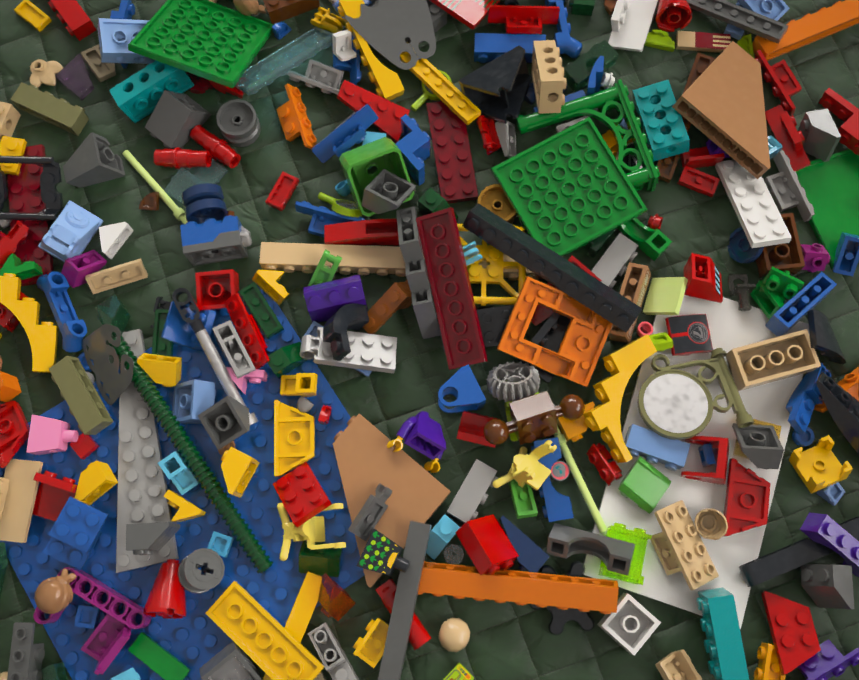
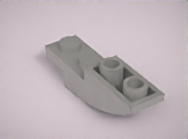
M326 622L308 633L332 680H359Z

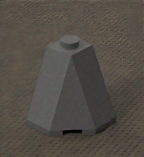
M92 132L63 166L66 183L82 188L124 177L125 171L122 159L118 154L114 155L108 147L110 143L106 138Z

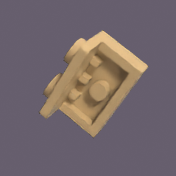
M683 649L671 652L655 664L664 680H702L690 657Z

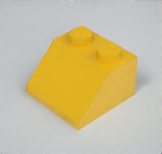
M230 447L221 458V461H223L221 468L228 493L241 498L260 462Z

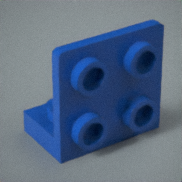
M172 301L161 337L194 350L202 349L191 326L182 319L174 301ZM188 307L186 309L188 310L190 316L187 318H191L193 320L195 318L194 315L196 313H193ZM204 310L201 311V321L210 336L216 312Z

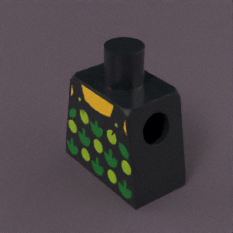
M373 529L356 566L392 576L394 569L406 573L411 561L400 557L403 552L402 547L378 530Z

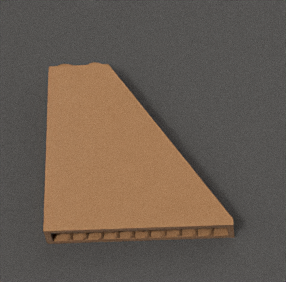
M732 41L672 107L755 178L759 179L770 168L761 65L738 44Z
M361 414L352 416L347 422L348 427L344 431H339L333 439L335 440L333 447L351 521L353 523L369 496L376 495L375 490L381 483L392 490V494L386 500L385 504L388 507L374 529L404 549L410 521L426 523L449 496L451 491L402 449L393 452L395 444L391 448H387V443L391 440ZM355 535L361 557L368 539L364 541ZM363 568L366 583L372 588L383 574Z

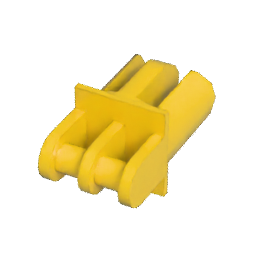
M319 7L318 13L314 14V19H311L310 22L312 25L322 29V32L327 30L331 33H337L343 30L346 20L331 13L330 8L327 10Z

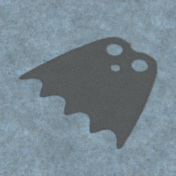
M379 0L377 7L374 8L361 4V16L359 18L344 16L349 24L375 50L401 69L408 70L414 67L419 59H427L434 55L436 51L435 33L426 0ZM406 37L411 39L410 43L405 42ZM421 41L428 42L429 50L427 52L419 50L418 45ZM402 52H408L411 55V60L408 63L400 60Z

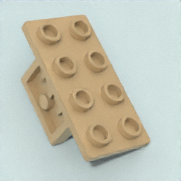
M11 459L6 465L4 478L0 477V540L19 543L27 542L39 482L33 479L36 472L41 473L43 462Z
M680 500L654 512L662 532L654 534L649 538L667 576L682 571L690 590H695L719 576L699 533L696 531L684 502Z

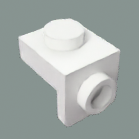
M348 29L332 34L333 54L338 59L348 61L357 57V53L352 49V35Z

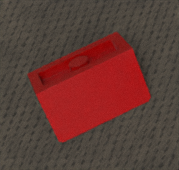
M702 147L689 149L688 152L681 153L680 157L684 169L685 165L691 168L715 166L716 163L722 162L725 155L724 153L710 155L708 148Z
M463 411L456 439L495 448L496 445L489 443L485 439L483 430L487 422L497 418Z

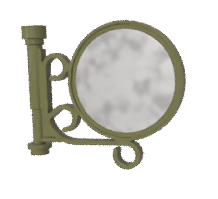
M722 348L712 350L711 359L694 360L669 366L670 360L667 356L658 354L653 357L651 367L656 373L643 383L637 401L642 420L653 432L673 440L689 439L705 429L711 420L713 409L719 413H726L731 407L734 414L736 413L737 419L735 421L738 428H745L754 424L751 414H748L744 407L734 379L725 362L724 357L727 355L725 350ZM663 360L666 367H658L655 361ZM691 366H703L698 370L696 376L689 372L678 370ZM706 367L714 372L711 379H705L701 375V372ZM717 377L723 394L717 395L712 400L706 385L711 384ZM725 397L727 407H720L717 400Z

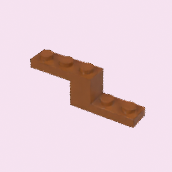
M408 280L394 283L367 312L369 322L363 328L368 334H375L398 309L408 308L412 304V294Z

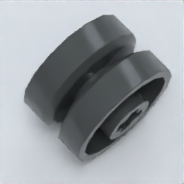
M240 99L230 100L224 103L218 110L216 116L217 125L226 142L232 146L245 147L258 139L261 125L256 111L250 103Z

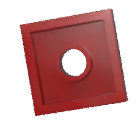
M694 436L685 439L686 442L696 445L711 443L712 448L718 449L716 473L682 471L681 477L725 485L729 455L728 438Z

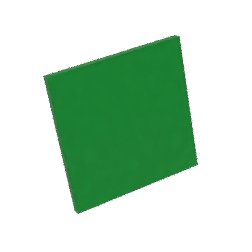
M851 149L832 154L830 160L826 162L821 159L810 161V166L796 171L798 181L801 187L805 189L806 197L814 208L815 215L809 220V223L819 244L823 245L830 254L829 265L831 269L834 267L836 248L841 233L859 236V155H856Z

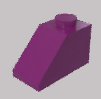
M92 250L66 259L61 273L66 277L68 284L75 288L87 283L86 275L100 271L106 265L107 260L97 251Z

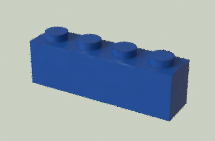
M475 33L474 62H491L513 48L521 46L525 49L526 63H532L533 41L546 40V35Z
M821 272L781 307L765 326L777 337L783 336L808 314V311L818 305L837 284Z

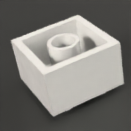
M623 593L617 602V613L605 614L597 625L629 654L635 656L661 622L631 595Z

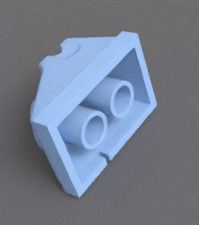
M69 200L51 225L49 231L42 238L38 247L65 262L66 259L83 253L92 237L102 225L103 220Z

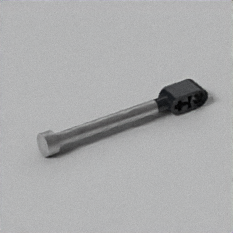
M185 288L176 289L173 292L172 299L182 319L194 331L226 395L231 396L246 406L201 321L202 313L192 294ZM183 293L187 294V300L180 303L178 297ZM188 307L193 313H196L194 315L195 318L193 320L191 318H187L190 316L188 310L186 309ZM254 412L249 413V425L251 426L258 422Z

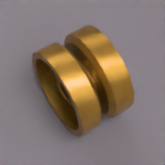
M493 184L487 186L481 191L477 204L479 203L505 221L513 224L516 212L500 185Z

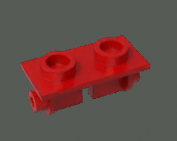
M483 115L479 116L476 123L479 125L482 135L483 147L486 149L487 155H490L501 148L495 128V121L484 118Z
M601 443L597 445L592 444L586 454L590 462L599 471L600 477L610 486L614 479L619 480L623 477L621 474L622 470L615 460L608 463L607 460L611 459L612 456L605 445H601Z

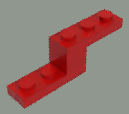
M828 88L818 103L845 122L838 129L841 135L839 142L851 149L856 155H859V109Z

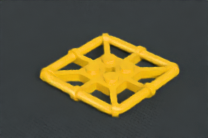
M457 224L459 231L470 232L462 227L463 224ZM515 226L519 230L523 232L525 231V229L522 226ZM460 236L463 247L468 243ZM482 240V245H476L474 248H478L479 253L477 255L481 254L483 258L467 266L470 283L481 284V296H473L475 304H481V306H486V304L515 305L526 279V267L518 262L503 261L504 253L492 245H487V242ZM483 260L489 263L485 269L482 268V265H479ZM503 269H519L518 292L503 279ZM486 284H500L512 297H486Z

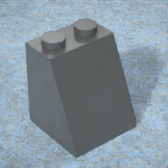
M164 90L145 128L150 131L151 136L160 139L166 148L174 149L180 147L182 149L191 139V130L197 125L202 126L211 116V113L187 94Z

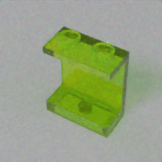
M614 523V526H608L607 537L635 544L633 560L628 575L607 570L605 563L601 560L598 575L643 585L644 576H641L647 540H650L652 535L646 534V530L634 528V531L628 530L626 525Z

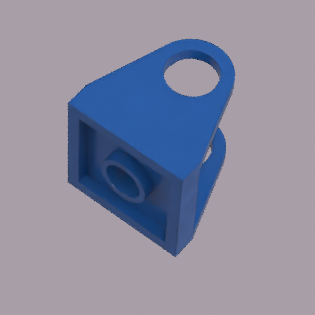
M469 364L461 367L440 387L438 392V405L445 413L474 411L485 406L486 398ZM451 394L457 399L454 402H447L443 398Z

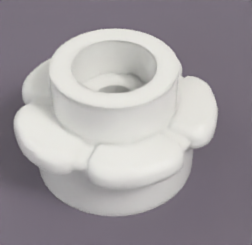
M605 72L602 76L601 87H604V89L611 88L615 82L612 72Z

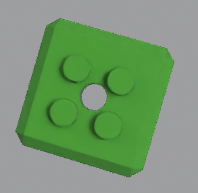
M387 137L344 152L339 158L354 202L365 216H371L376 213L362 206L364 189L384 169L411 183L401 150ZM376 166V172L368 174L369 167ZM414 191L409 195V197L404 202L409 201L413 198L415 194Z

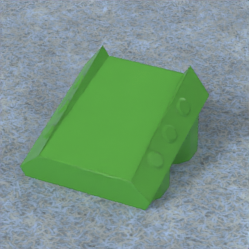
M640 456L627 472L618 489L621 495L630 498L638 507L650 514L670 486L671 480Z

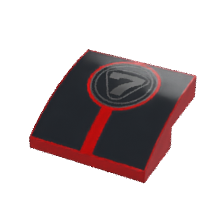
M706 314L682 315L665 319L668 335L673 340L672 356L710 353L713 350Z

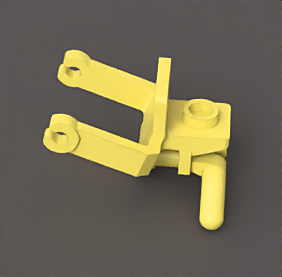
M547 440L544 444L532 450L529 455L527 454V448L521 447L519 454L514 456L509 472L493 481V487L499 488L514 479L522 488L527 483L535 490H538L551 473V470L538 460L549 453H553L557 446H551L552 441Z
M283 503L277 505L282 521V529H284L279 557L281 561L287 560L292 539L293 542L307 541V547L311 550L346 548V542L315 545V542H325L323 516H314L297 528L293 522L290 523ZM343 503L332 504L323 511L344 509Z

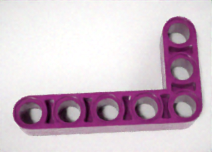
M74 567L63 568L68 570V574L73 572L77 576L75 580L69 583L73 595L80 596L132 629L145 628L150 624L151 616L144 615V608L83 570H78ZM87 582H89L91 585V589L88 593L85 591V585ZM106 592L108 600L106 603H103L102 595ZM121 603L125 605L123 614L119 612V605ZM37 607L33 617L38 624L54 623L59 619L64 610L50 614L49 618L46 619L44 616L45 612ZM138 613L143 617L140 625L136 623V615Z

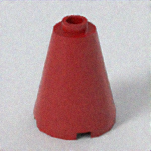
M659 0L656 23L661 30L674 32V29L680 28L681 30L690 23L692 10L687 0Z
M167 559L166 563H162L145 604L144 615L151 617L158 615L162 616V618L170 619L186 617L185 589L178 577L179 560Z

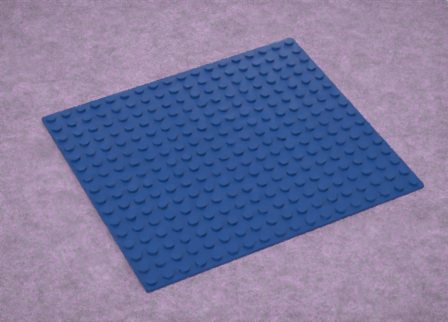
M257 285L284 328L281 332L267 339L257 323L268 347L265 351L269 356L279 348L301 342L278 304ZM242 299V302H243V304H244V306H245V308H246L248 314H249V315H252V313L250 312L249 308L247 307V305L245 304L244 300ZM226 308L212 310L216 312L212 328L229 320L232 322ZM212 329L210 338L225 367H231L219 347ZM174 343L173 357L182 358L181 380L178 384L194 379L214 382L216 390L214 404L225 398L227 395L203 349L194 350ZM152 347L147 349L145 352L147 354H152ZM310 359L286 375H296V373H316L318 375L316 396L304 397L314 404L310 411L306 413L315 418V457L307 461L331 503H343L344 509L321 511L315 516L324 517L325 542L320 543L346 542V548H343L340 561L339 577L322 576L327 578V581L315 607L317 608L363 577L364 571L363 568L356 566L360 559L355 534L348 530L352 521L333 447L334 437L339 431H344L348 427L347 422L351 417L317 364L313 362V359ZM268 363L259 369L265 370L268 374L267 382L261 381V384L249 383L248 380L246 395L235 384L246 407L249 408V413L254 412L258 419L257 423L250 426L248 432L234 440L235 449L260 462L241 498L228 493L221 468L223 462L221 458L223 455L219 454L203 424H180V426L184 427L183 431L187 432L186 436H190V441L194 442L193 446L197 447L196 451H200V456L204 457L203 461H206V466L211 468L210 472H214L213 476L217 477V482L221 483L220 487H223L224 493L227 492V497L231 498L230 502L235 504L234 508L238 509V514L241 513V518L245 519L244 523L249 525L248 529L252 530V535L255 534V539L259 540L258 544L263 546L262 550L266 551V556L269 555V560L273 561L272 566L261 574L257 573L258 569L253 567V562L250 563V557H246L247 553L242 551L244 548L239 546L240 542L235 540L236 536H233V532L229 531V525H225L226 521L221 519L223 516L218 514L219 510H215V504H211L212 500L208 499L209 495L204 493L205 489L201 488V484L196 485L181 495L172 480L166 476L168 490L176 492L206 512L204 516L177 523L180 524V529L175 533L179 557L176 560H179L180 564L186 556L195 550L207 548L213 532L216 531L234 538L227 558L220 556L225 566L224 576L216 587L207 592L196 594L185 589L186 617L170 619L156 615V617H151V622L147 627L131 629L130 638L103 675L94 673L98 660L81 650V647L95 629L74 626L78 605H94L74 594L72 602L69 603L56 622L43 624L72 680H110L132 667L139 674L141 680H165L128 651L141 632L147 634L191 669L184 680H202L199 668L233 641L205 613L234 581H237L285 627L306 574L299 573V552L303 541L293 542L292 539L287 560L281 561L279 558L284 529H282V521L277 505L282 503L273 483L292 470L279 477L274 476V400L297 409L296 404L300 396L280 395L281 378H277ZM96 381L93 383L113 423L98 434L91 435L99 447L84 460L80 459L69 445L71 442H68L65 452L44 455L27 453L28 438L12 459L43 462L42 474H44L45 470L56 473V478L63 480V477H68L76 480L75 484L77 485L81 472L90 463L100 461L110 466L118 481L119 398L112 405H109L102 397ZM154 382L153 386L157 387V390L160 391V396L164 397L163 401L167 402L166 406H170V411H172L174 386L164 387L162 384ZM66 400L40 415L70 423V430H77L79 435L82 434L78 428L76 418L69 411L70 407ZM323 405L332 407L327 425L320 424L318 421ZM157 422L162 458L164 459L174 451H177L178 448H174V443L170 442L171 438L167 437L168 433H164V428L160 426L161 423ZM0 467V477L4 478L6 467L3 469ZM117 483L90 505L109 515L100 530L102 534L82 570L144 608L162 563L116 573ZM170 506L173 519L179 508L175 509ZM32 514L26 543L0 540V544L34 609H36L35 591L39 584L48 578L56 577L63 568L72 566L43 553L52 537L48 534L55 521ZM89 582L85 585V591L88 593L91 589ZM106 592L102 595L103 603H106L108 600ZM121 603L119 605V612L123 614L125 605ZM102 610L100 612L98 625L107 614ZM44 613L45 618L48 619L50 614ZM138 613L136 615V623L140 625L143 617Z

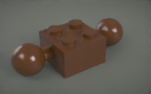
M545 391L509 403L511 421L505 423L500 419L490 420L486 423L483 434L485 439L493 445L504 443L509 434L515 432L520 445L531 443L534 440L558 433L557 418L562 416L569 420L580 418L585 411V404L579 396L570 394L562 398L559 406H554L548 392Z

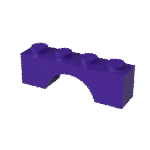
M809 512L800 530L814 542L820 543L838 553L844 559L842 565L852 566V574L859 577V541L827 514Z

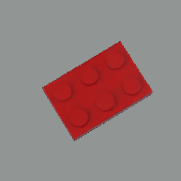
M304 462L273 483L277 494L297 528L332 505L307 462Z

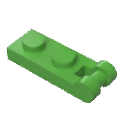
M325 249L308 286L332 281L342 257L331 255L330 251ZM326 261L333 263L331 268L324 265Z

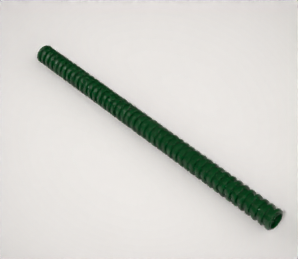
M121 336L119 347L108 343V345L115 349L119 363H121V356L123 354L133 359L134 368L131 382L134 383L137 392L141 393L140 396L144 398L143 401L147 403V407L151 408L150 411L154 413L153 416L158 418L157 422L161 423L160 426L164 428V433H168L167 437L171 438L170 442L174 443V448H178L177 452L181 453L180 457L185 459L184 463L188 464L187 467L189 469L191 468L190 472L195 474L194 478L198 479V484H201V488L205 489L204 493L209 495L208 499L212 500L211 504H215V510H219L218 514L223 516L221 519L226 521L225 525H229V531H232V535L236 536L235 540L240 542L239 546L244 548L242 551L247 553V558L250 557V563L253 562V567L258 569L257 573L261 574L272 566L273 561L269 560V555L266 556V551L262 550L263 546L258 544L259 540L255 539V534L252 535V530L248 529L249 525L244 523L245 519L241 518V513L238 514V509L234 508L235 504L230 502L231 498L227 497V492L224 493V488L220 487L221 483L217 482V477L213 476L214 472H210L211 468L206 466L207 462L203 461L204 457L200 456V451H196L197 447L193 446L194 442L190 441V436H186L187 432L183 431L184 427L180 426V421H176L177 417L173 416L174 412L170 411V406H166L167 402L163 401L164 397L160 396V391L157 390L155 385L153 386L154 382L150 381V376H146L147 373L137 363V357L133 356L134 352L130 351L131 348L127 346L128 343L124 341V337ZM125 361V369L129 370V363Z

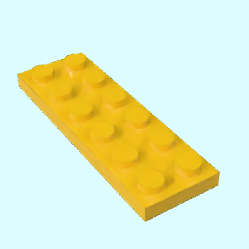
M234 581L205 613L272 680H314L325 667L237 581Z

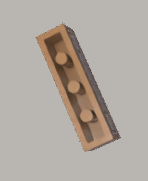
M629 262L619 293L640 307L642 306L651 277L648 266ZM637 318L627 333L612 324L608 334L610 339L626 344L630 343Z

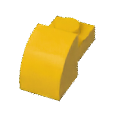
M316 373L281 375L280 395L316 396L318 375Z

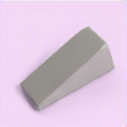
M509 121L506 124L496 122L495 128L504 156L511 158L517 155L515 124Z

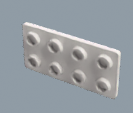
M617 0L611 17L612 33L608 42V48L642 52L659 0Z

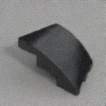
M815 309L808 311L811 348L820 350V355L828 356L831 362L845 364L846 360L826 315Z

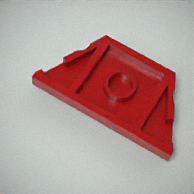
M16 401L0 404V467L2 469L6 467L29 437L30 427L20 404Z
M735 458L729 459L724 510L728 528L724 537L766 525L768 521L771 483L764 478L758 477L751 469L742 466Z
M764 591L761 595L781 675H786L821 650L809 607Z

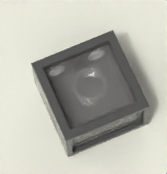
M234 641L199 668L202 680H262L259 670Z

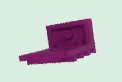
M109 614L105 615L81 647L82 651L98 660L94 672L97 675L99 673L103 675L130 638L132 628Z

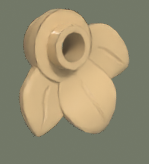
M35 60L30 66L32 72L30 83L37 88L42 83L55 86V74L64 71V68L57 61Z

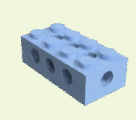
M99 18L97 30L101 62L151 64L156 61L128 50V44L149 20Z

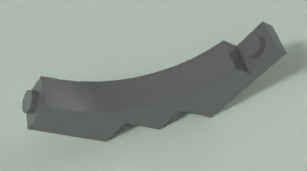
M415 206L396 210L399 246L405 262L406 277L412 294V304L422 337L426 339L440 336V326L416 222Z

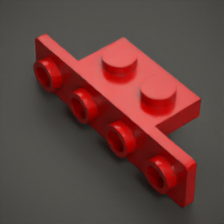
M489 5L488 23H505L506 33L542 34V24H558L560 8L558 6Z
M761 50L756 51L755 60L761 65L764 80L771 84L772 92L775 97H779L784 111H787L790 116L793 115L796 107L790 97L800 92L802 87L784 59L770 66Z
M781 105L765 111L766 120L776 140L782 144L781 150L789 157L793 171L796 172L810 166V161L803 149L802 141H805L801 130L797 131L795 127L797 122L794 116H789L788 112L784 111Z
M235 293L224 302V305L255 369H260L270 360L265 351L268 347L253 315L248 314L240 295Z

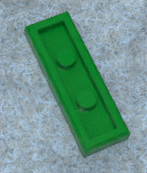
M144 632L140 633L128 649V651L165 680H184L191 671L190 668Z

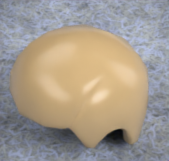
M702 509L696 515L694 521L696 531L705 539L719 540L727 532V519L716 509Z
M450 618L442 624L438 638L444 649L449 652H458L467 646L470 639V630L467 623L462 619Z

